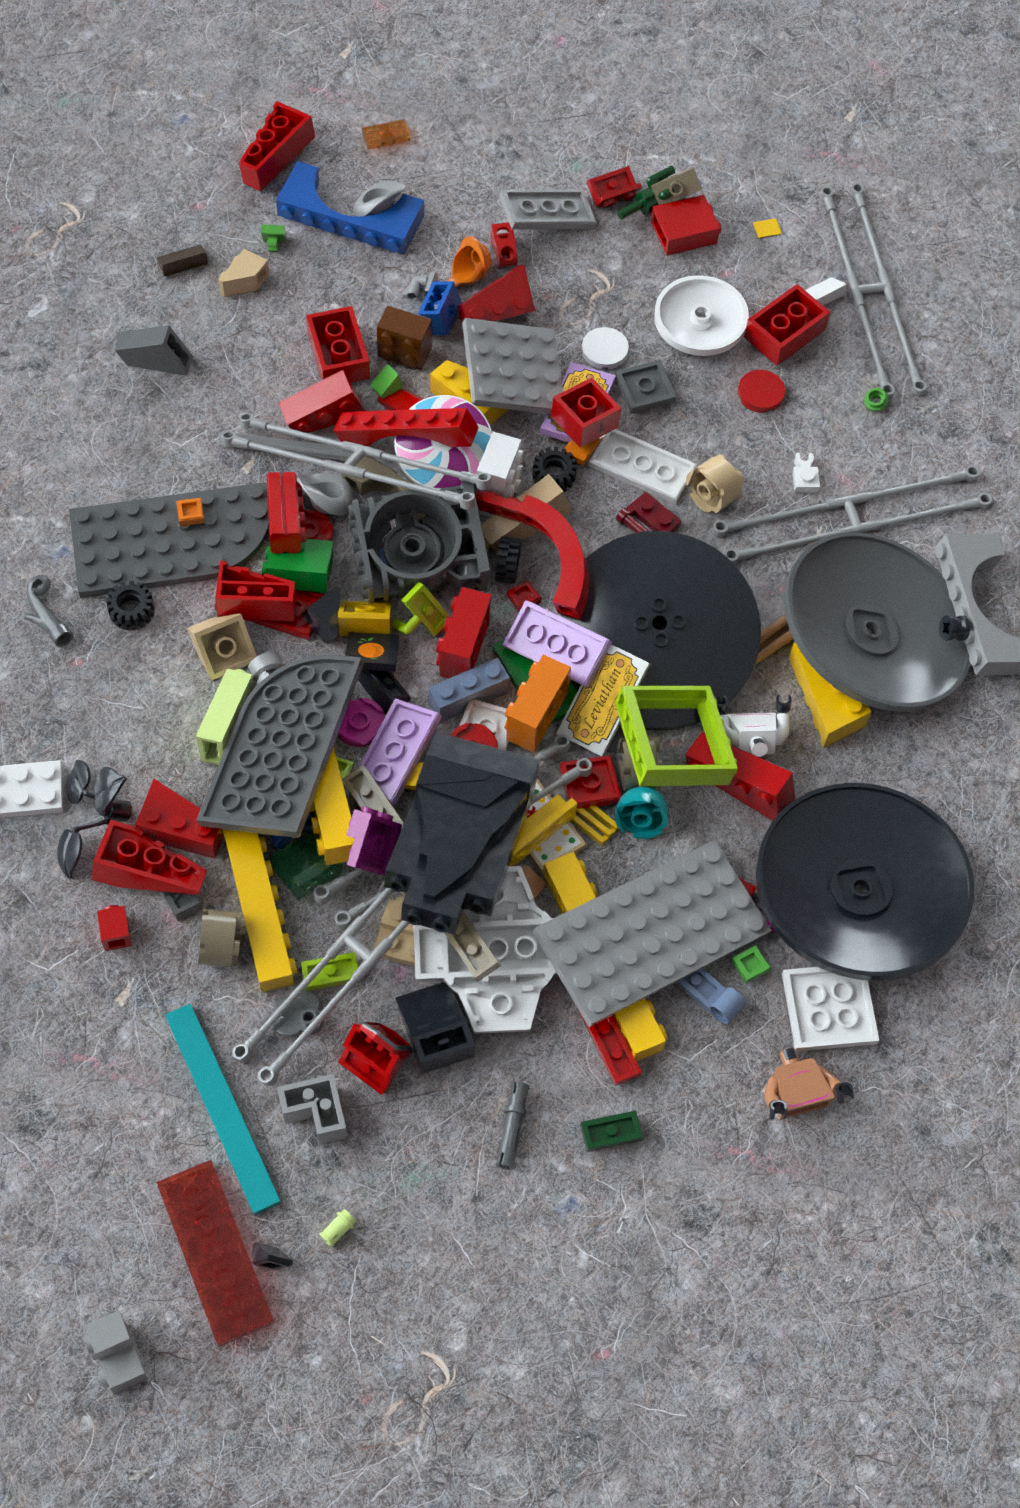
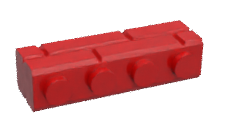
M268 472L267 496L270 552L272 554L284 553L285 551L287 553H299L301 551V543L306 542L303 497H299L302 496V486L297 482V474L295 472H283V474L280 472Z

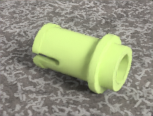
M345 1209L341 1213L338 1211L336 1213L337 1217L319 1234L331 1248L349 1229L353 1230V1225L357 1222Z

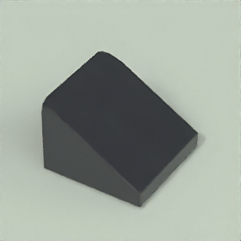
M254 1242L251 1258L253 1265L272 1270L292 1265L293 1261L279 1248Z

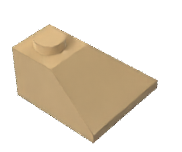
M240 613L210 618L187 628L195 650L210 680L224 676L227 669L236 670L248 666L257 657Z

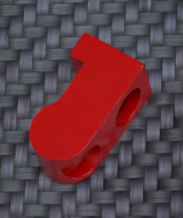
M510 223L491 224L490 240L494 247L498 267L517 265L516 241ZM499 230H507V233L497 234Z

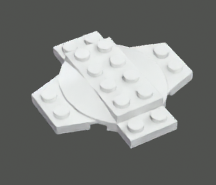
M509 866L491 916L476 914L464 909L465 914L501 965L479 982L476 981L445 933L421 925H413L416 981L443 980L453 991L458 993L474 1034L530 1031L540 992L554 975H558L533 933L536 927L554 918H551L545 911L536 906L522 867Z

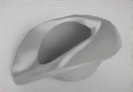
M385 180L374 184L357 198L354 204L355 216L375 215L389 209L394 205L395 198L405 191L407 186L399 182Z
M330 473L306 474L297 477L298 482L309 496L310 503L316 511L333 515L348 513V505H352L354 495L346 479L338 474Z

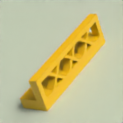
M557 794L527 818L509 866L518 864L576 816L577 802L573 798L566 802Z

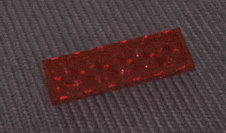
M212 1160L157 1181V1186L217 1346L221 1347L274 1324L273 1317Z

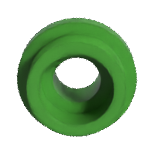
M880 388L869 390L864 398L865 406L875 412L883 410L889 400L887 393ZM876 398L881 400L879 403L872 402Z

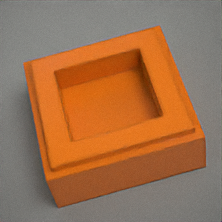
M201 498L176 501L180 526L205 523Z

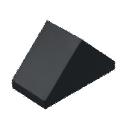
M334 587L301 614L324 643H330L338 636L339 587Z

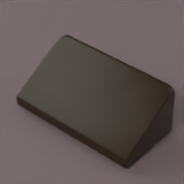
M201 245L156 257L164 276L208 264L207 253Z

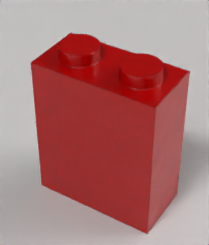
M705 195L653 206L651 223L666 256L718 244L719 233L722 231L721 223L719 220H716L712 204L707 202Z

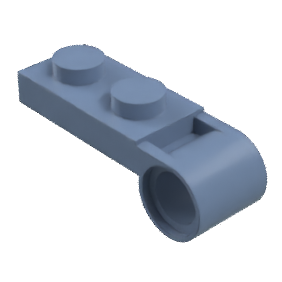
M704 969L675 983L701 1007L725 1025H728L747 1004L744 997L737 990L731 987L726 989Z

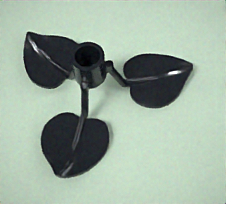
M76 760L67 782V797L69 801L78 804L81 802L83 795L94 799L97 812L104 817V820L75 826L72 831L65 829L62 833L57 848V859L62 872L70 879H73L72 874L82 852V838L78 832L88 828L108 825L110 820L127 822L131 817V802L115 799L127 778L117 773L111 767H103L99 771L94 784L95 794L90 793L86 789L91 781V773L84 761Z

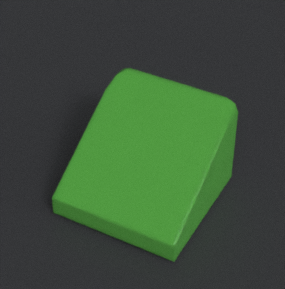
M389 364L380 371L370 384L371 388L382 399L403 388L399 374Z

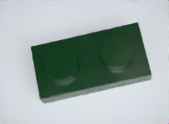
M636 1110L580 1123L586 1152L639 1142L643 1139Z

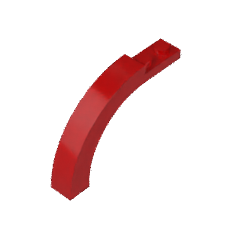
M477 490L475 497L480 511L532 526L545 534L555 544L560 554L561 575L558 589L552 602L557 613L581 620L589 593V570L581 544L567 520L549 504L526 494L523 502L513 497L509 499L501 497L493 491L484 492Z

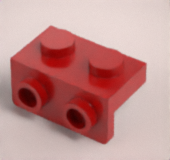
M629 166L597 176L586 182L596 208L603 205L605 208L611 207L617 203V200L623 198L625 201L635 198L642 188L641 183L636 184Z

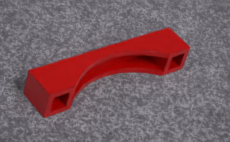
M467 408L341 412L334 432L341 442L348 441L368 447L379 439L399 435L426 438L448 447H471L479 427Z

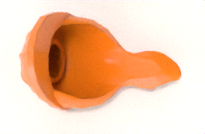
M472 236L465 237L454 256L452 276L446 281H454L457 288L460 285L473 284L484 278L492 264L491 255L487 247Z

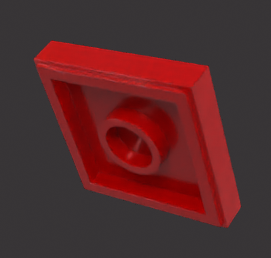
M611 755L588 758L592 763V773L587 777L580 776L569 784L564 785L567 800L573 798L577 802L576 809L618 804L622 796ZM578 760L560 762L559 770L561 776L575 768Z

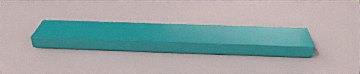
M191 1003L165 1014V1018L253 1215L256 1216L281 1204Z

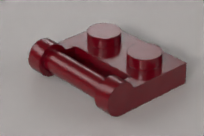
M644 492L626 509L620 510L615 518L620 524L627 525L635 533L648 530L632 518L633 515L652 531L675 532L682 522L647 492Z

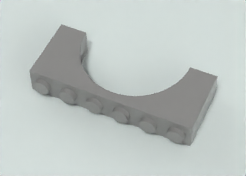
M945 534L935 547V553L941 565L942 576L946 581L949 598L952 600L956 617L959 615L966 616L970 622V634L964 643L966 644L969 660L975 675H1020V638L1007 634L993 625L978 608L972 593L973 574L985 569H994L1005 556L999 535Z

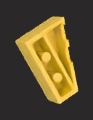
M446 360L430 373V391L436 396H456L472 403L468 368ZM476 406L484 414L489 425L509 410Z

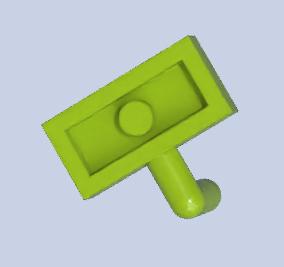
M418 582L401 600L414 616L407 623L394 619L391 625L393 628L408 635L421 623L429 634L436 636L444 627L447 616L450 617V615L422 583Z

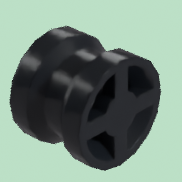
M951 615L943 616L939 624L940 637L945 641H951L954 638L957 641H965L970 634L969 619L963 615H959L956 618Z

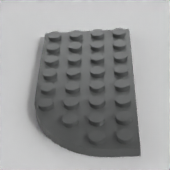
M267 482L69 509L79 597L108 594L109 591L114 592V586L117 585L118 588H121L120 583L125 582L127 586L129 581H134L135 586L140 582L143 587L154 588L218 578L220 560L228 562V566L242 567L260 550L269 532ZM201 498L205 523L180 526L176 501Z
M317 655L296 660L268 675L253 689L240 710L196 821L199 826L300 838L364 665L361 657Z

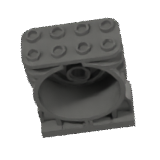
M462 481L461 486L440 489V491L448 490L460 494L471 492L475 495L473 484ZM404 490L389 496H382V500L379 502H374L373 497H368L367 503L359 504L358 500L354 499L352 500V505H348L349 529L353 534V551L357 556L358 577H361V595L363 600L367 599L368 604L374 603V598L382 597L383 602L389 601V596L394 595L398 596V599H403L418 582L422 583L431 594L440 591L448 583L458 590L462 587H477V591L487 590L490 566L476 497L475 507L468 510L461 508L460 504L446 501L442 497L415 490ZM417 513L426 514L422 519L423 525L418 523ZM395 519L396 528L388 534L384 544L386 565L380 557V545L385 535L391 530L390 521ZM460 519H463L464 525H460ZM438 535L443 543L445 554L441 566L435 569L441 552ZM415 547L418 551L409 552L407 548ZM460 549H467L470 554L460 556Z

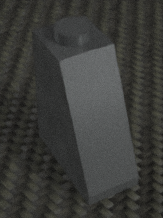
M169 325L122 331L115 348L116 353L127 366L179 375H187L193 355Z

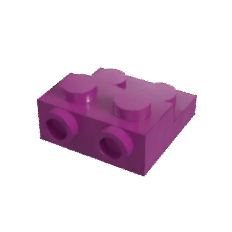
M362 806L361 811L354 809L346 835L355 838L349 852L347 865L385 876L386 867L403 824L392 821L394 816L372 808Z

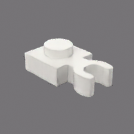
M796 453L794 460L796 467L793 468L792 472L794 493L819 492L818 467H811L814 460L812 453H809L807 461L801 460L800 453Z

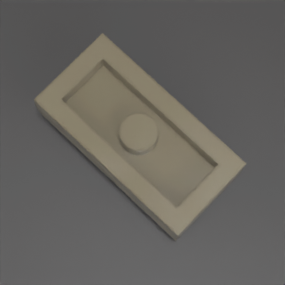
M694 167L651 185L658 205L677 201L702 190ZM670 189L672 197L666 200L658 198V194L661 191Z

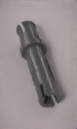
M512 1082L509 1102L504 1109L506 1114L496 1162V1166L502 1169H514L523 1118L527 1114L525 1106L530 1087L523 1082Z

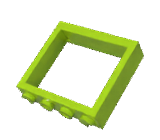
M710 686L621 687L615 705L639 786L730 784L732 778L737 773V760L733 756L731 741L726 735L724 720L720 717L717 699H714ZM697 708L715 765H656L639 709Z

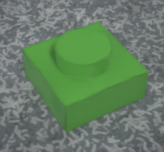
M756 945L732 957L731 960L745 984L766 974L770 970V966Z

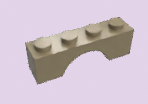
M364 456L355 466L366 469L367 472L415 484L413 481L397 475L392 468L384 467L375 458ZM342 474V478L346 479L352 490L361 496L372 491H385L393 494L399 491L411 490L369 478L362 479ZM417 513L419 524L423 525L422 519L426 514Z

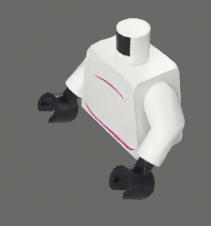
M777 695L775 706L779 712L777 715L776 713L725 715L729 703L728 698L723 696L722 705L717 703L720 717L724 720V729L727 737L730 738L731 745L752 755L761 757L766 754H774L775 746L781 745L789 735L790 715L787 713L791 710L792 698L790 695L788 696L787 703H781L779 695Z

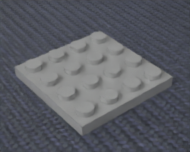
M465 318L462 326L472 404L551 414L553 397L563 392L554 329Z

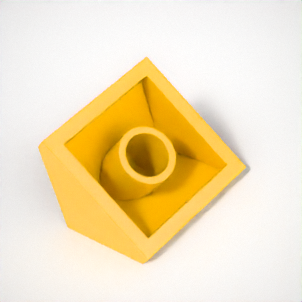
M341 601L338 611L339 636H348V632L390 634L392 602L368 604V601Z

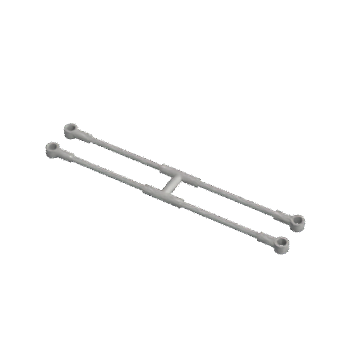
M861 183L852 184L850 196L855 199L858 210L861 211L879 269L878 274L881 283L859 285L856 273L853 272L835 213L834 190L830 186H824L821 188L819 198L825 203L834 226L848 272L847 278L856 308L859 309L877 367L880 387L884 391L890 392L887 395L888 399L891 400L895 388L889 383L886 371L883 370L864 308L865 302L862 294L884 292L887 303L891 307L910 368L909 374L913 383L911 392L914 396L921 397L925 394L927 384L921 380L919 370L914 364L897 310V301L887 269L884 268L866 211L867 205L863 196L864 186Z
M243 413L239 416L241 428L250 429L253 427L265 431L272 430L339 447L343 451L353 454L343 464L254 443L250 439L236 436L233 431H226L221 434L224 447L253 448L322 466L324 469L362 479H373L442 497L446 501L460 504L461 508L467 510L475 507V495L471 492L460 494L448 490L440 491L367 472L366 469L355 466L364 456L457 477L461 481L476 484L477 488L481 490L489 489L492 486L489 473L459 472L399 457L372 447L348 441L340 442L273 425L268 421L254 418L251 413Z
M970 465L965 471L951 473L946 477L872 493L865 492L828 500L822 504L754 519H741L727 523L723 520H718L714 523L712 532L714 536L722 538L727 532L744 529L746 526L823 509L831 510L841 507L845 508L852 524L851 526L838 528L833 532L756 549L752 547L737 551L736 549L729 548L725 551L724 555L735 565L737 561L755 557L757 554L816 542L827 536L839 533H865L881 529L883 526L960 509L962 511L973 508L986 510L992 503V496L989 493L983 492L979 494L978 498L961 501L959 504L865 523L861 522L854 504L868 502L869 499L946 482L954 483L964 480L975 482L979 477L980 469L975 465Z
M563 734L556 736L554 743L538 752V755L534 758L545 761L556 753L567 752L570 748L568 736ZM586 758L579 759L575 768L562 775L555 783L534 795L531 805L562 785H567L580 776H589L592 773L591 761ZM357 868L346 876H340L327 885L316 886L313 890L315 901L319 904L327 903L332 894L345 887L347 882L362 874L365 870ZM320 893H326L324 896H318ZM381 893L367 902L360 903L349 911H339L335 915L336 927L339 930H346L352 924V921L361 916ZM341 919H347L346 922H339Z
M386 888L362 916H358L326 951V956L259 1030L256 1029L243 1044H237L233 1048L232 1055L238 1062H248L252 1057V1050L265 1037L266 1031L331 959L334 960L346 946L364 959L362 964L352 974L353 977L286 1052H282L269 1067H263L259 1071L258 1079L265 1086H273L277 1082V1074L291 1060V1055L350 989L367 975L389 948L393 946L392 942L409 925L408 922L402 921L389 937H385L373 951H370L355 938L356 934L367 923L366 920L391 894L392 889ZM245 1050V1054L239 1057V1053ZM271 1073V1077L265 1080V1076Z

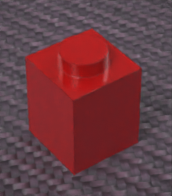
M110 905L103 910H98L100 937L104 950L109 951L132 946L129 920L125 906Z

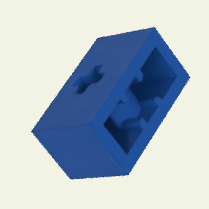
M433 281L418 312V315L432 319V335H448L458 313L457 306L462 301L454 281Z

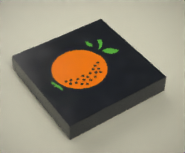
M348 632L345 656L361 657L364 663L362 670L396 672L399 635Z

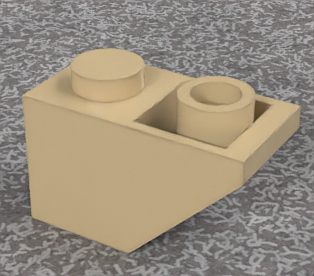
M243 249L238 256L234 257L229 268L219 276L220 295L228 297L257 291L269 276L268 260Z

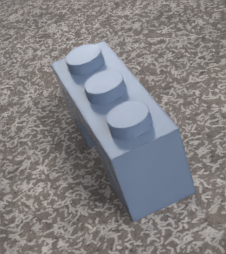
M496 658L429 687L428 703L433 711L440 713L442 716L441 723L462 714L465 704L476 697L482 696L487 703L509 693L510 677L500 660Z

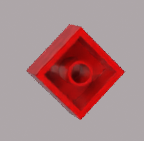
M591 377L554 396L551 417L579 447H582L617 429L622 408Z

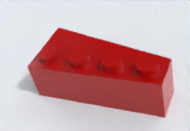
M278 101L273 105V112L271 114L268 113L265 118L263 128L259 129L256 133V140L254 143H250L239 161L243 184L262 191L316 137L312 116Z
M700 733L685 754L687 765H715L705 733ZM731 745L733 756L737 760V773L729 785L714 786L773 821L787 805L796 800L793 773Z

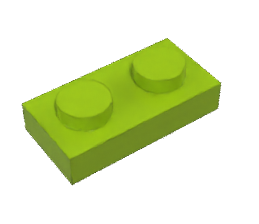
M356 953L337 955L334 960L331 959L305 990L311 991L346 984L358 968ZM323 958L301 962L303 979L307 977Z

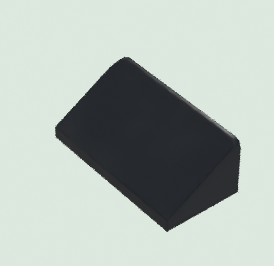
M361 670L358 681L371 698L382 708L384 714L388 713L395 699L405 702L411 700L409 694L392 672Z

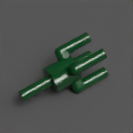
M671 165L649 176L646 180L648 188L636 194V202L617 211L618 217L622 220L639 210L643 214L652 212L653 206H657L658 202L651 185L675 174V168ZM670 189L663 190L658 194L660 200H666L673 196Z

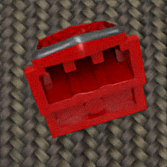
M361 1022L360 1025L354 1023L343 1044L345 1049L338 1063L379 1094L383 1095L388 1091L402 1062L410 1056L412 1047L397 1032L381 1023Z

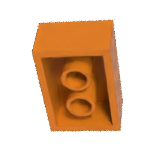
M544 654L539 662L535 661L532 664L527 683H521L517 692V700L515 703L511 702L505 712V717H507L504 729L507 730L506 740L535 753L566 699L570 687L571 666Z

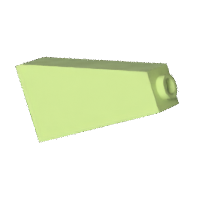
M241 669L226 670L196 735L201 761L219 765L240 710L254 689L252 674Z

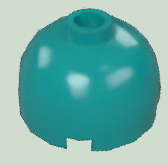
M635 787L629 789L621 796L616 807L615 821L623 833L626 830L629 833H634L633 838L650 839L659 836L662 833V829L668 825V804L661 793L655 789Z

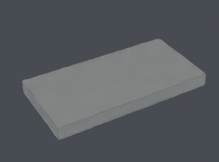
M584 189L500 191L499 197L512 230L595 229L597 225Z

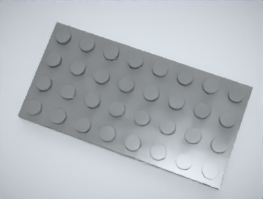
M713 840L536 927L533 933L587 1025L591 1027L761 939L772 930L717 842Z

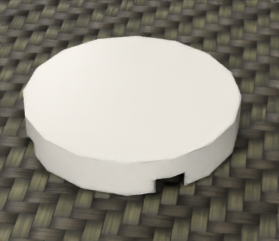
M608 327L595 328L583 338V358L595 368L602 369V367H608V369H614L622 365L627 359L628 341L616 329Z

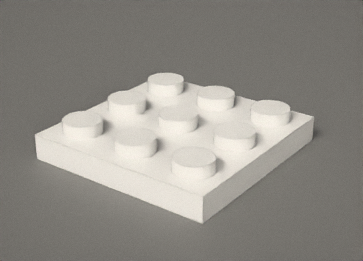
M820 967L783 970L782 979L796 1052L878 1044L879 1036L868 981L840 976Z

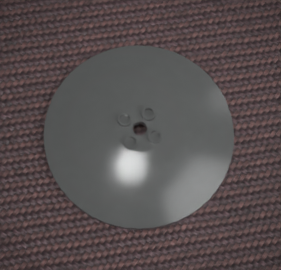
M848 532L827 536L809 546L792 566L784 591V608L790 632L808 663L837 690L856 701L874 708L896 712H912L923 710L942 702L963 682L971 665L966 644L964 641H957L955 638L951 641H945L940 637L939 624L943 616L951 615L956 618V612L952 600L949 598L946 581L942 574L918 553L885 537L867 533ZM866 627H868L871 630V632H873L875 635L870 634L866 630Z

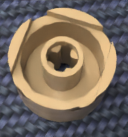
M721 454L708 459L690 471L686 477L687 487L691 486L693 492L690 494L693 502L707 513L711 511L717 513L741 496L742 484L744 483L743 474L735 470Z

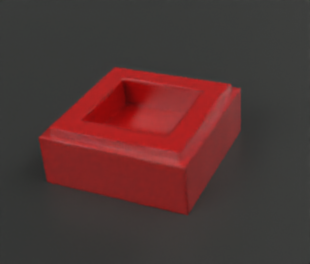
M528 580L507 591V597L519 612L526 600L536 605L541 603L542 597Z

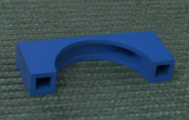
M297 161L276 199L277 216L405 255L424 217L423 199L403 193L393 206L381 213L362 217L344 215L326 206L316 192L319 185L318 167Z

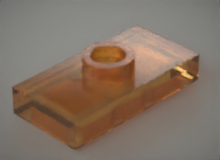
M405 119L362 127V135L367 149L411 141V135Z

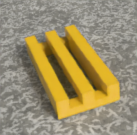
M596 806L576 809V812L605 834L603 837L578 816L570 820V822L601 847L619 829L616 822Z

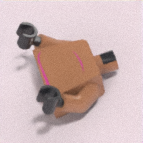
M788 1048L779 1053L783 1065L775 1068L773 1075L768 1079L764 1093V1100L770 1110V1120L775 1119V1114H778L781 1120L830 1107L835 1099L834 1095L837 1096L839 1104L844 1103L845 1095L854 1099L853 1086L850 1083L841 1082L826 1068L817 1064L813 1058L799 1061L795 1048Z

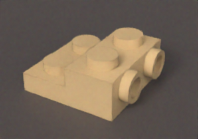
M396 897L395 900L388 899L374 949L385 937L388 938L403 921L401 920L404 897ZM409 923L392 942L393 946L384 954L383 959L415 967L413 925Z

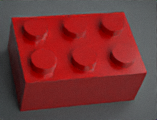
M796 284L747 319L744 338L778 366L826 330L830 311L801 286Z
M348 306L306 315L307 334L321 381L342 370L351 383L370 379L369 358L353 307Z
M462 587L459 596H454L451 610H453L452 617L447 616L444 624L446 634L444 638H439L436 653H439L436 665L439 666L440 677L449 679L475 668L490 624L492 594Z

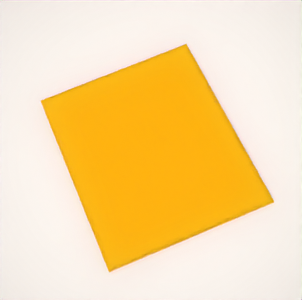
M776 218L752 222L758 238L782 234Z

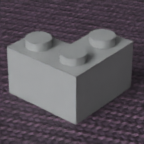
M334 1074L277 1087L285 1124L313 1118L319 1145L347 1138Z
M119 1310L85 1325L88 1335L83 1337V1341L93 1360L99 1359L102 1370L98 1371V1375L104 1389L110 1387L113 1394H117L148 1379L128 1325Z

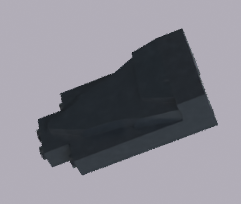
M435 732L416 783L415 798L385 870L384 887L396 892L406 893L402 903L401 920L412 925H421L441 933L455 935L464 909L476 914L492 915L535 793L539 759Z

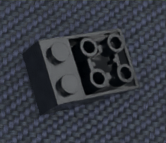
M445 982L395 997L421 1074L475 1057V1044L468 1024L452 989Z

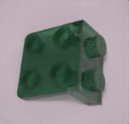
M310 833L269 857L272 869L297 900L313 893L314 888L336 879L342 873L343 862L326 865L324 855L319 856L316 837Z

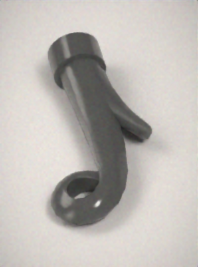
M37 575L29 581L26 590L28 602L35 615L26 613L24 618L43 628L56 646H65L73 639V633L66 624H62L38 597L49 590L51 581L45 575Z

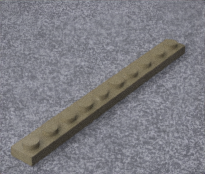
M364 764L342 779L361 809L362 806L392 815L394 816L392 821L404 825ZM463 911L455 935L445 933V935L476 981L479 982L501 965Z

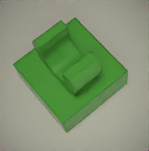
M261 224V236L263 241L267 242L268 251L278 252L279 243H286L287 233L285 226Z

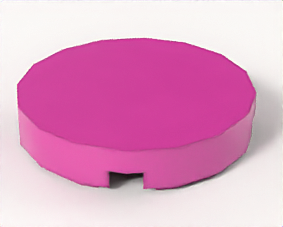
M367 698L351 699L338 732V738L345 744L353 747L370 745L385 718L382 708L375 701Z

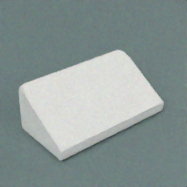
M830 277L805 291L824 306L843 296L847 285Z

